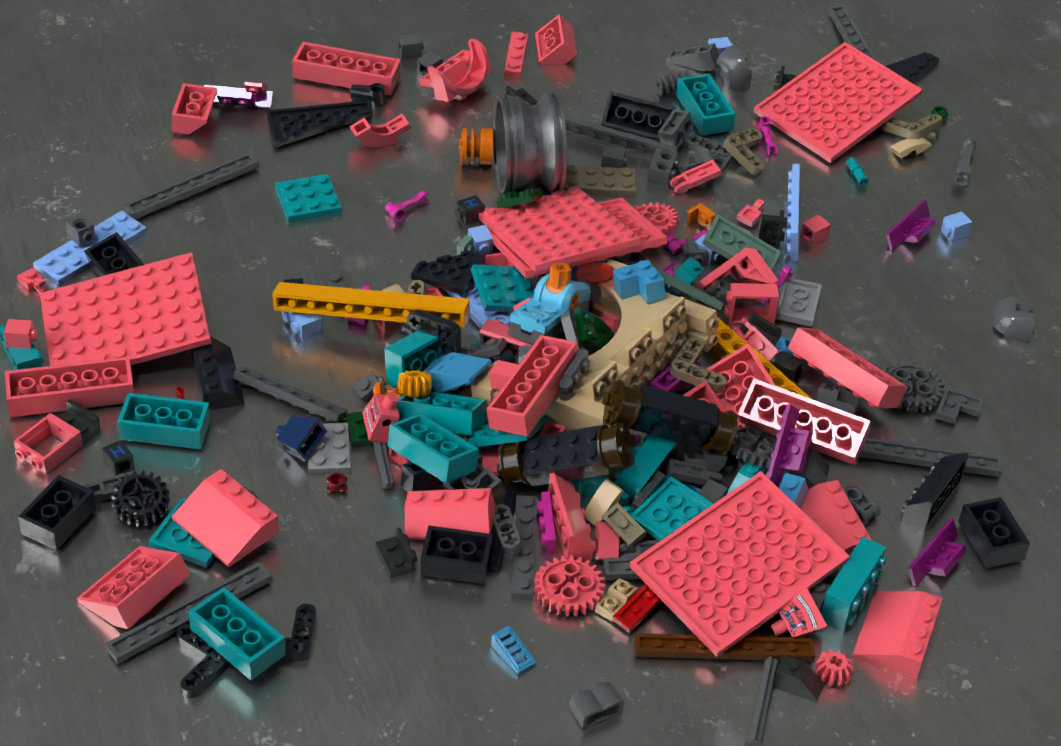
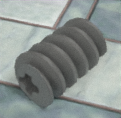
M690 71L659 74L656 80L658 95L661 96L663 91L665 95H668L669 90L674 94L675 89L677 90L678 79L691 77Z

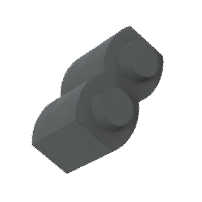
M611 682L597 683L591 690H579L570 697L569 703L570 710L582 728L591 727L602 720L622 713L624 706L623 699Z

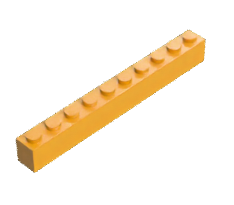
M279 282L272 293L274 311L407 323V316L412 311L419 309L452 320L460 328H465L470 318V299L285 282Z

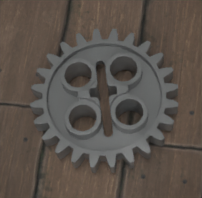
M900 361L899 366L893 363L892 368L887 367L886 371H884L908 386L899 404V409L906 407L907 412L910 408L916 413L918 409L925 412L926 407L932 410L933 406L937 407L938 402H941L945 391V384L941 383V377H937L938 372L932 373V368L925 369V364L920 367L917 362L911 365L907 361V364L904 365Z
M739 425L737 428L739 437L737 442L732 444L730 454L737 455V459H744V463L750 462L751 466L756 464L759 468L765 466L769 469L771 454L775 449L777 436L750 428L747 425L745 428Z

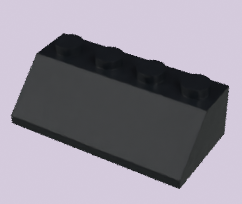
M610 91L601 125L660 140L658 131L673 110L677 108Z
M211 337V344L191 349L202 402L209 403L210 410L245 405L240 382L233 378L236 366L231 347Z
M964 452L942 457L938 464H933L929 476L925 475L923 477L920 487L914 489L910 501L906 500L901 509L904 512L902 521L922 531L926 530L960 484L968 453Z

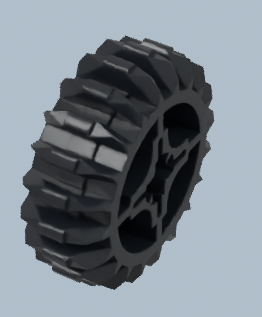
M134 470L133 476L126 473L125 480L119 478L118 485H114V492L111 493V505L115 508L114 513L116 515L120 514L121 521L127 519L128 525L133 521L137 527L140 525V522H144L146 527L148 521H152L155 524L157 521L156 517L162 519L163 512L168 510L167 505L170 503V498L168 497L170 492L166 489L167 484L161 482L160 476L154 478L153 472L146 475L143 470L141 474L137 475V472ZM132 488H135L133 492L127 493ZM138 493L140 494V497H142L143 504L141 503V499H139ZM157 501L151 508L146 509L148 505Z

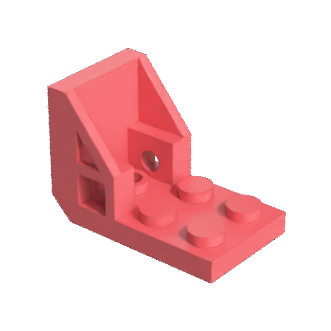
M744 248L696 283L694 287L700 290L703 289L705 292L717 283L716 278L720 281L729 273L736 283L774 284L778 279L756 249Z

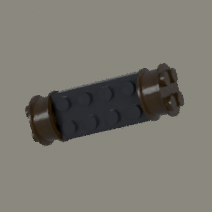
M622 380L615 381L609 393H605L602 403L605 405L603 422L610 426L623 422L628 429L687 444L692 447H700L703 451L712 449L718 455H725L739 437V432L737 431L738 415L731 410L723 412L716 404L643 384L641 386L636 384L628 386Z
M623 422L617 423L615 427L600 425L533 436L527 441L499 445L497 472L500 476L502 475L509 487H515L521 482L527 485L531 484L532 486L549 484L550 473H555L567 481L609 475L616 467L630 469L631 466H634L633 447L636 445L635 436L630 434L628 427Z

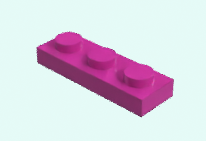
M541 492V501H537V513L541 514V517H539V530H543V533H541V546H545L546 554H555L556 538L550 492Z

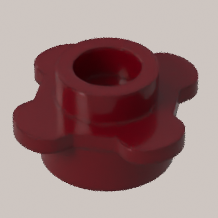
M333 473L327 477L328 492L347 491L346 476L341 473Z

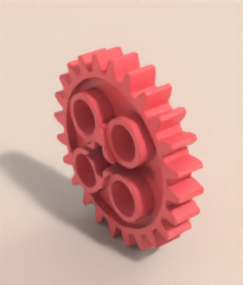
M650 202L647 206L644 203L642 207L635 206V210L665 236L669 237V233H674V229H678V212H676L675 208L672 209L671 205L666 207L665 203L660 206L659 202L655 205H652V202Z
M562 555L560 561L553 557V563L546 561L545 566H540L539 572H536L534 594H537L538 601L542 600L543 607L549 605L550 612L557 609V615L561 614L562 611L565 612L566 617L569 616L570 612L578 616V611L585 615L587 608L593 611L594 605L600 603V600L603 599L605 578L601 577L602 571H596V565L589 566V560L583 563L582 557L574 560L573 555H571L569 560H566L564 555Z

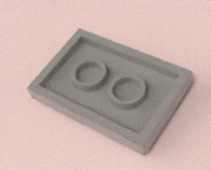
M793 278L785 281L780 294L775 319L812 327L822 284Z
M348 423L322 424L327 432L308 458L309 475L351 473Z

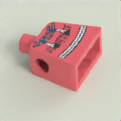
M389 392L387 395L375 394L363 410L362 414L369 441L388 444L390 424L399 420L396 404L398 396L392 392Z
M807 588L797 594L779 611L782 619L771 624L776 636L789 631L792 638L803 637L827 629V624Z

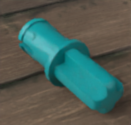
M850 157L846 164L851 171V176L855 177L860 186H866L869 183V178L864 173V168L859 165L855 158Z

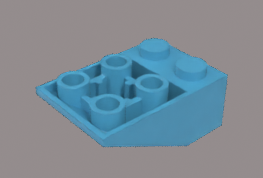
M451 352L438 357L424 371L431 375V392L445 394L449 389L455 391L463 384L469 386L476 381L475 377L487 371L486 367L492 361L490 359Z

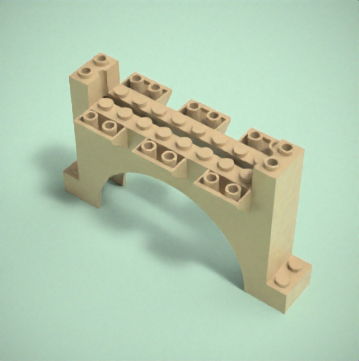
M610 259L588 280L590 283L601 287L602 297L593 304V311L600 314H614L620 318V327L608 344L588 356L590 360L589 369L584 371L580 383L576 384L573 388L572 397L569 400L562 401L559 398L558 392L544 412L547 421L566 426V431L607 425L603 422L605 405H603L602 401L605 393H609L613 383L617 380H622L628 386L634 384L651 386L650 383L654 380V377L657 374L660 375L671 366L686 341L691 338L700 339L704 343L703 351L708 352L717 344L719 338L717 335L718 320L716 310L686 300L682 296L677 297L666 292L665 299L647 304L640 294L621 299L614 290L612 270L629 265ZM496 361L471 384L472 397L487 399L488 406L500 391L492 389L490 386L489 371ZM613 424V425H611V426H610V425H607V426H608V427H615L616 424Z

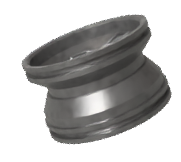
M545 93L535 105H530L517 96L505 95L504 98L502 95L496 96L493 110V150L496 179L501 194H506L507 191H522L537 181L549 192L563 190L567 170V137L563 105L558 93Z

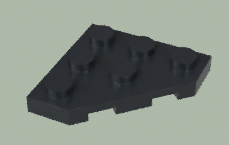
M465 250L461 251L460 255L451 256L449 254L437 257L436 261L428 263L426 260L417 263L411 272V280H421L425 284L464 295L474 279L471 272L473 264L483 265L486 255Z

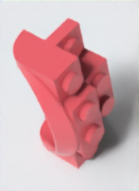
M470 39L468 41L470 51L462 50L437 68H434V66L428 67L429 73L419 79L420 86L433 88L436 100H444L445 102L452 101L453 99L464 100L469 94L476 92L479 87L484 85L483 81L487 74L493 71L488 52L480 41Z

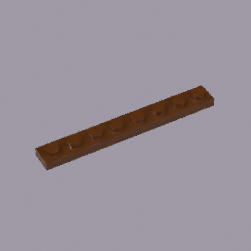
M635 633L634 637L635 657L766 660L771 656L781 661L783 655L801 661H815L813 638L746 636L716 657L696 635Z

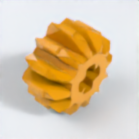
M420 370L401 373L398 379L399 393L409 397H424L430 394L432 389L431 375Z

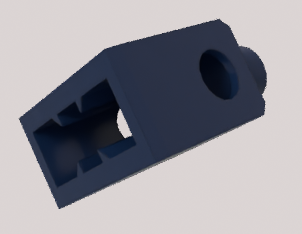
M293 416L285 426L280 425L277 427L276 436L277 441L286 452L306 462L327 430L318 418Z

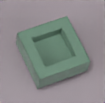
M465 235L457 245V255H460L461 251L474 250L472 245L473 237Z

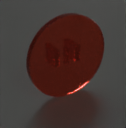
M602 262L587 263L577 269L576 277L579 281L586 284L599 286V284L613 279L612 270L615 269L611 265Z

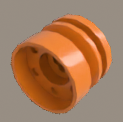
M466 127L462 128L459 138V155L462 165H466V157H470V165L474 164L475 157H479L480 165L492 166L493 128H481L479 136H476L474 128H471V136H467Z

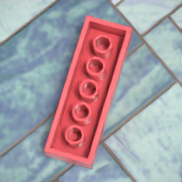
M302 42L292 60L293 78L350 89L352 84L370 86L374 83H380L384 85L385 95H392L401 76V59Z
M798 327L788 346V349L794 352L793 355L795 357L807 360L809 366L815 369L819 368L823 371L822 374L824 376L836 379L838 385L851 389L853 395L862 399L865 398L868 400V404L874 408H898L908 389V386L819 329Z
M540 335L487 407L490 429L528 436L560 391L559 382L579 352L578 343Z
M129 356L5 371L6 396L10 417L67 410L66 402L69 399L80 404L83 408L122 404L125 402L128 393L134 394Z
M753 378L738 413L739 423L777 436L782 424V414L787 404H791L799 410L795 429L807 430L813 433L809 449L856 465L871 429L870 420Z

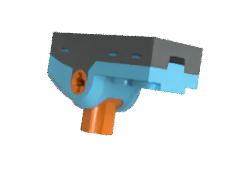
M552 264L550 274L542 277L537 283L533 298L510 314L508 335L533 345L540 335L556 338L564 332L561 314L572 311L574 314V310L578 307L588 311L591 293L590 285L584 282H577L573 278L570 279L572 269L569 268L568 264Z

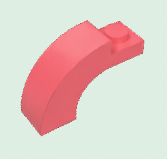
M403 114L383 125H371L363 118L349 126L362 144L373 148L391 146L399 142L397 136L411 129L409 122Z

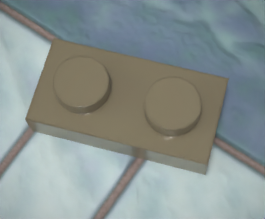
M618 502L602 515V519L630 548L646 535V531Z

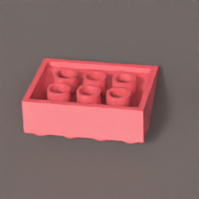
M749 343L707 368L726 378L725 390L721 393H715L726 412L731 410L737 415L753 378L776 386ZM738 418V419H737V420H738V426L741 425L742 427L745 428L746 425H745V424H742V423H739V418Z
M222 469L204 479L172 515V519L228 567L279 533L278 515Z
M838 480L820 483L808 489L801 510L849 556L862 536L872 540Z
M139 546L81 594L77 601L112 625L128 629L136 625L137 621L144 614L152 611L159 601L167 598L174 588L182 585L184 580L191 574L180 553Z
M875 591L852 658L917 679L943 598L923 591Z

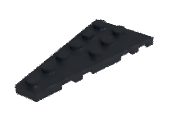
M924 52L885 67L914 84L939 63L940 58L935 57L931 53Z
M370 100L266 110L274 148L373 116Z

